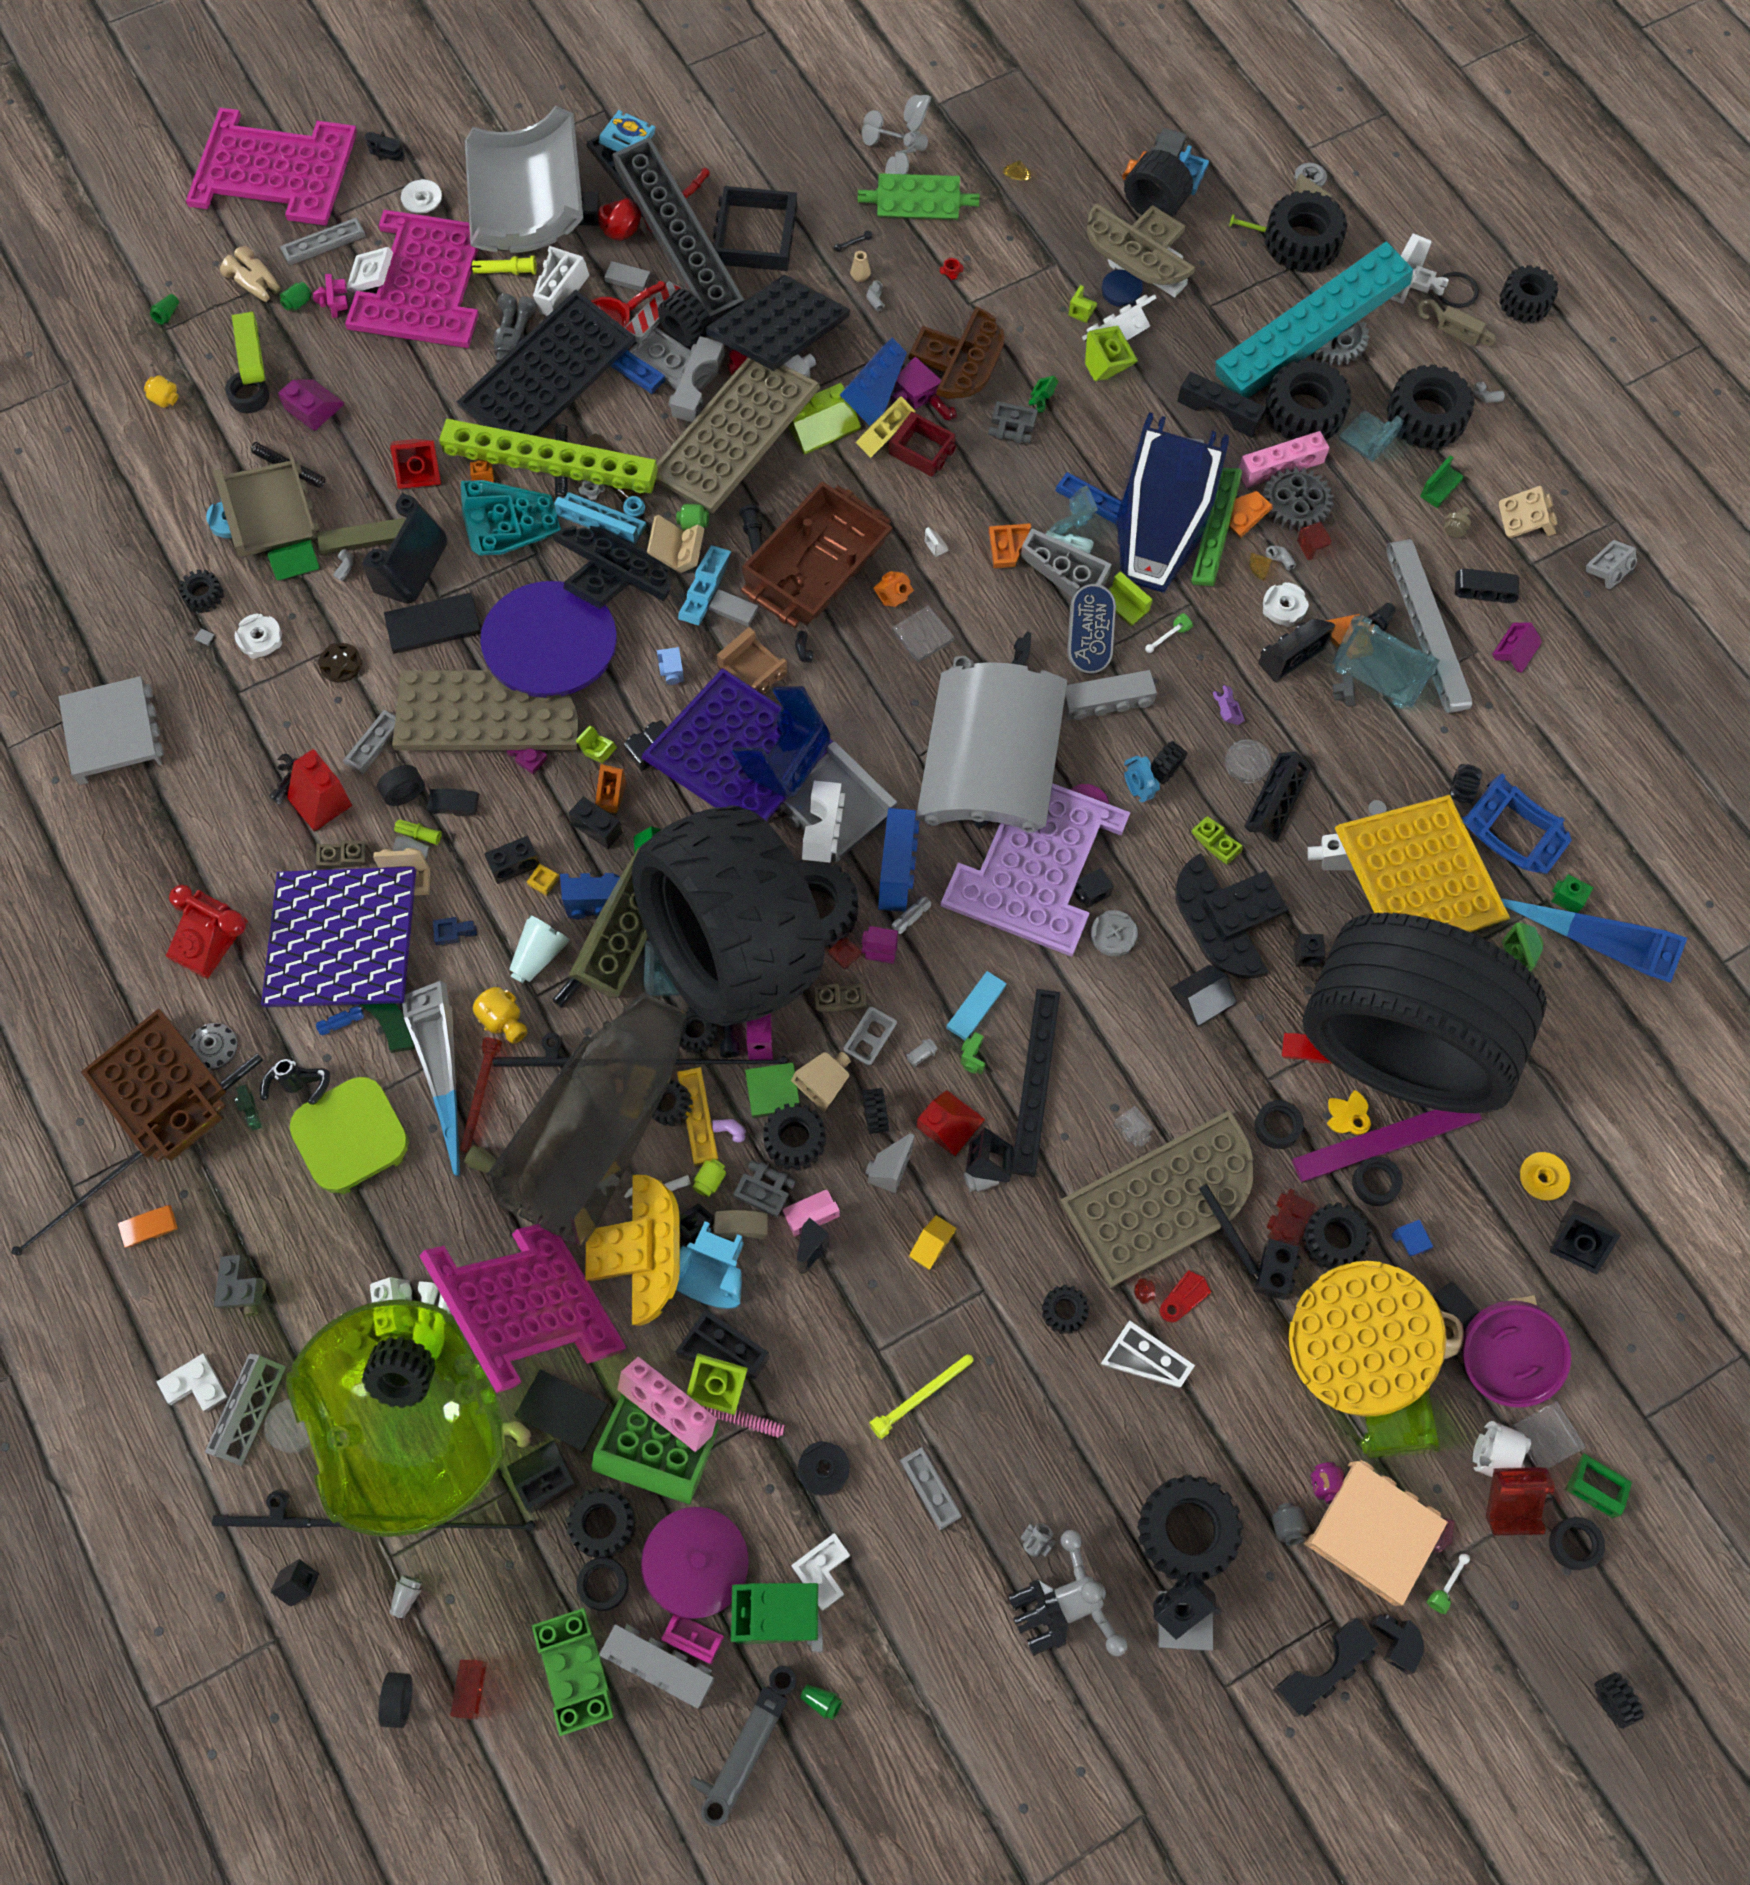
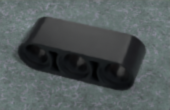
M1460 569L1455 573V595L1466 599L1514 603L1519 599V577L1509 573Z

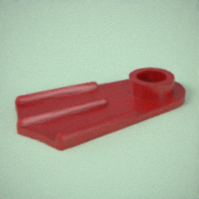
M1188 1270L1161 1304L1159 1309L1161 1317L1167 1322H1176L1210 1295L1211 1290L1206 1283L1205 1277ZM1173 1306L1176 1309V1313L1173 1315L1169 1314L1167 1307Z

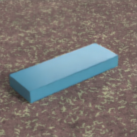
M986 971L947 1024L946 1029L964 1041L967 1037L969 1038L1006 988L1007 983Z

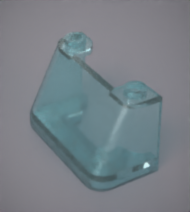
M1363 615L1354 616L1333 659L1332 665L1335 666L1333 670L1343 676L1346 674L1352 675L1357 680L1392 699L1391 704L1400 709L1404 707L1412 708L1440 660L1432 655L1427 656L1421 653L1419 649L1410 647L1379 629V626L1376 624L1370 625L1372 620Z

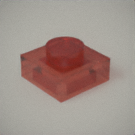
M845 936L828 951V955L846 970L862 955V951Z

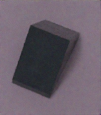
M699 1203L679 1215L680 1239L686 1245L689 1243L695 1244L704 1222L710 1223V1228L714 1224V1216Z

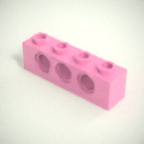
M1321 431L1244 455L1239 465L1242 471L1241 478L1246 488L1270 481L1271 476H1276L1279 470L1284 473L1285 469L1288 468L1293 472L1294 467H1297L1298 471H1301L1303 468L1307 469L1322 464L1326 459L1329 446Z
M637 1357L621 1371L617 1390L694 1452L712 1437L717 1418L640 1357Z

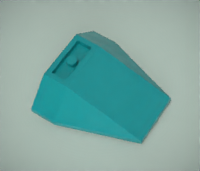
M485 480L461 481L464 524L471 550L480 556L504 554L554 536L556 532L561 530L552 496L549 494Z

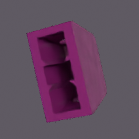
M915 357L899 373L894 385L895 393L890 396L891 402L894 403L902 396L913 409H917L928 403L930 397L937 393L941 380Z
M770 1013L762 1018L746 1022L749 1060H773L772 1016ZM757 1045L765 1046V1048L756 1049L754 1047Z

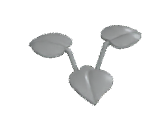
M914 95L907 101L904 119L908 122L907 128L911 132L906 135L881 129L884 117L879 111L873 110L866 114L862 127V138L866 145L874 146L879 140L880 133L904 139V144L909 148L897 151L895 157L888 159L885 174H908L909 159L906 153H915L916 150L924 151L926 149L928 138L925 134H921V131H918L925 118L931 96Z

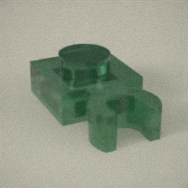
M246 1085L237 1087L238 1097H235V1101L239 1111L243 1110L245 1112L248 1126L251 1127L252 1131L262 1128L252 1091Z

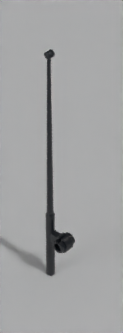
M548 1033L542 1039L545 1057H493V1067H581L583 1065H612L627 1063L628 1065L786 1064L789 1059L786 1056H783L780 1060L559 1057L562 1038L556 1033ZM551 1038H554L556 1041L553 1047L549 1045Z
M256 1053L220 1082L225 1090L229 1089L260 1064L263 1059ZM138 1150L21 1247L14 1246L11 1253L13 1255H21L23 1249L143 1155L141 1151Z
M276 1489L267 1497L266 1504L270 1510V1517L214 1515L212 1519V1526L483 1528L526 1529L530 1532L536 1526L532 1520L526 1525L285 1517V1509L290 1503L288 1500L290 1496L283 1489ZM276 1497L280 1499V1504L276 1501Z

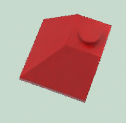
M409 439L393 441L390 448L398 489L441 485L434 440Z
M946 1090L935 1098L918 1117L916 1128L956 1157L985 1119Z

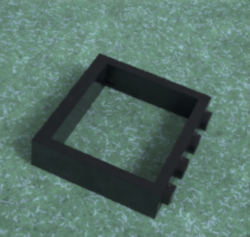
M724 186L723 196H719V207L721 208L716 212V223H718V226H714L713 230L715 243H712L724 266L788 271L797 213V192ZM730 206L785 210L780 253L724 248Z

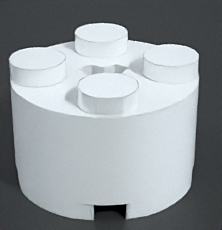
M1494 1421L1488 1422L1485 1425L1488 1431L1485 1435L1479 1434L1474 1447L1473 1462L1477 1463V1467H1474V1470L1505 1483L1511 1482L1514 1478L1520 1479L1525 1469L1522 1463L1525 1454L1530 1449L1531 1440L1526 1438L1522 1432Z

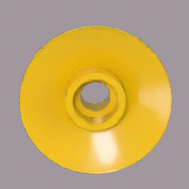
M1537 1152L1527 1157L1522 1163L1520 1180L1530 1195L1540 1200L1551 1201L1565 1194L1570 1185V1173L1566 1164L1556 1155L1547 1152ZM1539 1175L1544 1176L1545 1179H1546V1182L1540 1181V1179L1538 1178V1176H1539Z

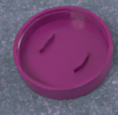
M1517 1300L1495 1303L1480 1311L1471 1320L1464 1333L1461 1355L1465 1370L1477 1390L1498 1404L1508 1407L1537 1405L1552 1397L1567 1379L1571 1366L1569 1341L1554 1317L1537 1305Z

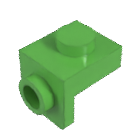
M976 1032L971 1039L967 1037L961 1048L964 1053L962 1054L960 1064L971 1073L975 1074L977 1072L982 1074L985 1063L975 1058L983 1043L984 1036Z

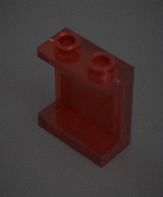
M1547 1467L1494 1468L1486 1512V1519L1493 1535L1545 1534L1546 1528L1542 1521L1546 1494H1553L1555 1488Z

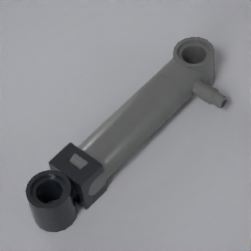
M778 1666L771 1672L769 1677L770 1689L763 1687L714 1785L695 1776L692 1777L690 1785L708 1796L701 1809V1816L706 1824L715 1827L722 1825L728 1820L778 1719H780L788 1703L784 1696L792 1693L796 1687V1675L789 1667ZM780 1673H787L791 1678L790 1685L785 1689H780L775 1684V1679ZM715 1802L723 1807V1816L719 1820L712 1819L708 1814L709 1806Z

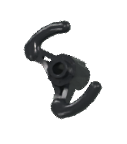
M283 1059L272 1066L264 1075L259 1088L260 1099L266 1101L269 1098V1087L274 1078H276L287 1093H296L306 1083L320 1081L315 1092L308 1098V1103L314 1105L323 1097L329 1086L330 1072L324 1068L305 1069L298 1067L294 1061Z

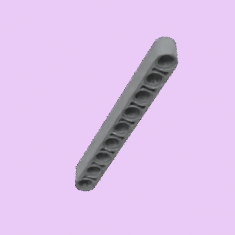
M1411 539L1388 543L1387 556L1446 713L1468 710L1472 706L1471 694L1415 545Z

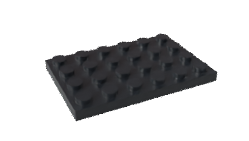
M784 274L709 325L706 334L774 372L850 317V309Z

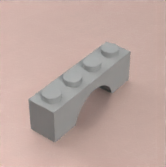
M700 336L697 344H693L690 360L685 362L683 376L678 378L676 392L669 399L672 417L693 422L703 408L702 393L694 386L702 376L718 373L725 357L723 343Z

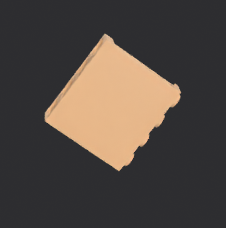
M1362 1460L1360 1462H1350L1348 1467L1351 1469L1344 1479L1340 1490L1335 1495L1315 1533L1309 1534L1304 1544L1393 1606L1403 1605L1448 1522L1441 1518V1513L1436 1509L1420 1504L1418 1502L1419 1498L1411 1492H1403L1398 1489L1396 1482L1384 1475L1381 1477L1373 1471L1374 1467Z

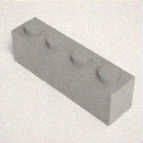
M1146 670L1067 685L1063 708L1067 720H1081L1092 715L1103 716L1114 711L1125 712L1130 708L1149 707L1154 704L1157 691L1151 671Z

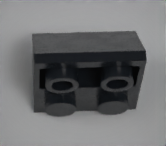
M554 1440L507 1466L514 1487L525 1509L530 1514L578 1487Z

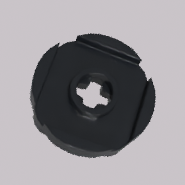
M819 1441L809 1445L803 1451L799 1459L797 1471L800 1482L805 1489L816 1496H828L844 1487L849 1478L850 1464L846 1453L841 1447L836 1444ZM822 1461L825 1465H831V1468L828 1469L829 1474L826 1476L823 1473L818 1474L816 1471L819 1469L818 1463Z

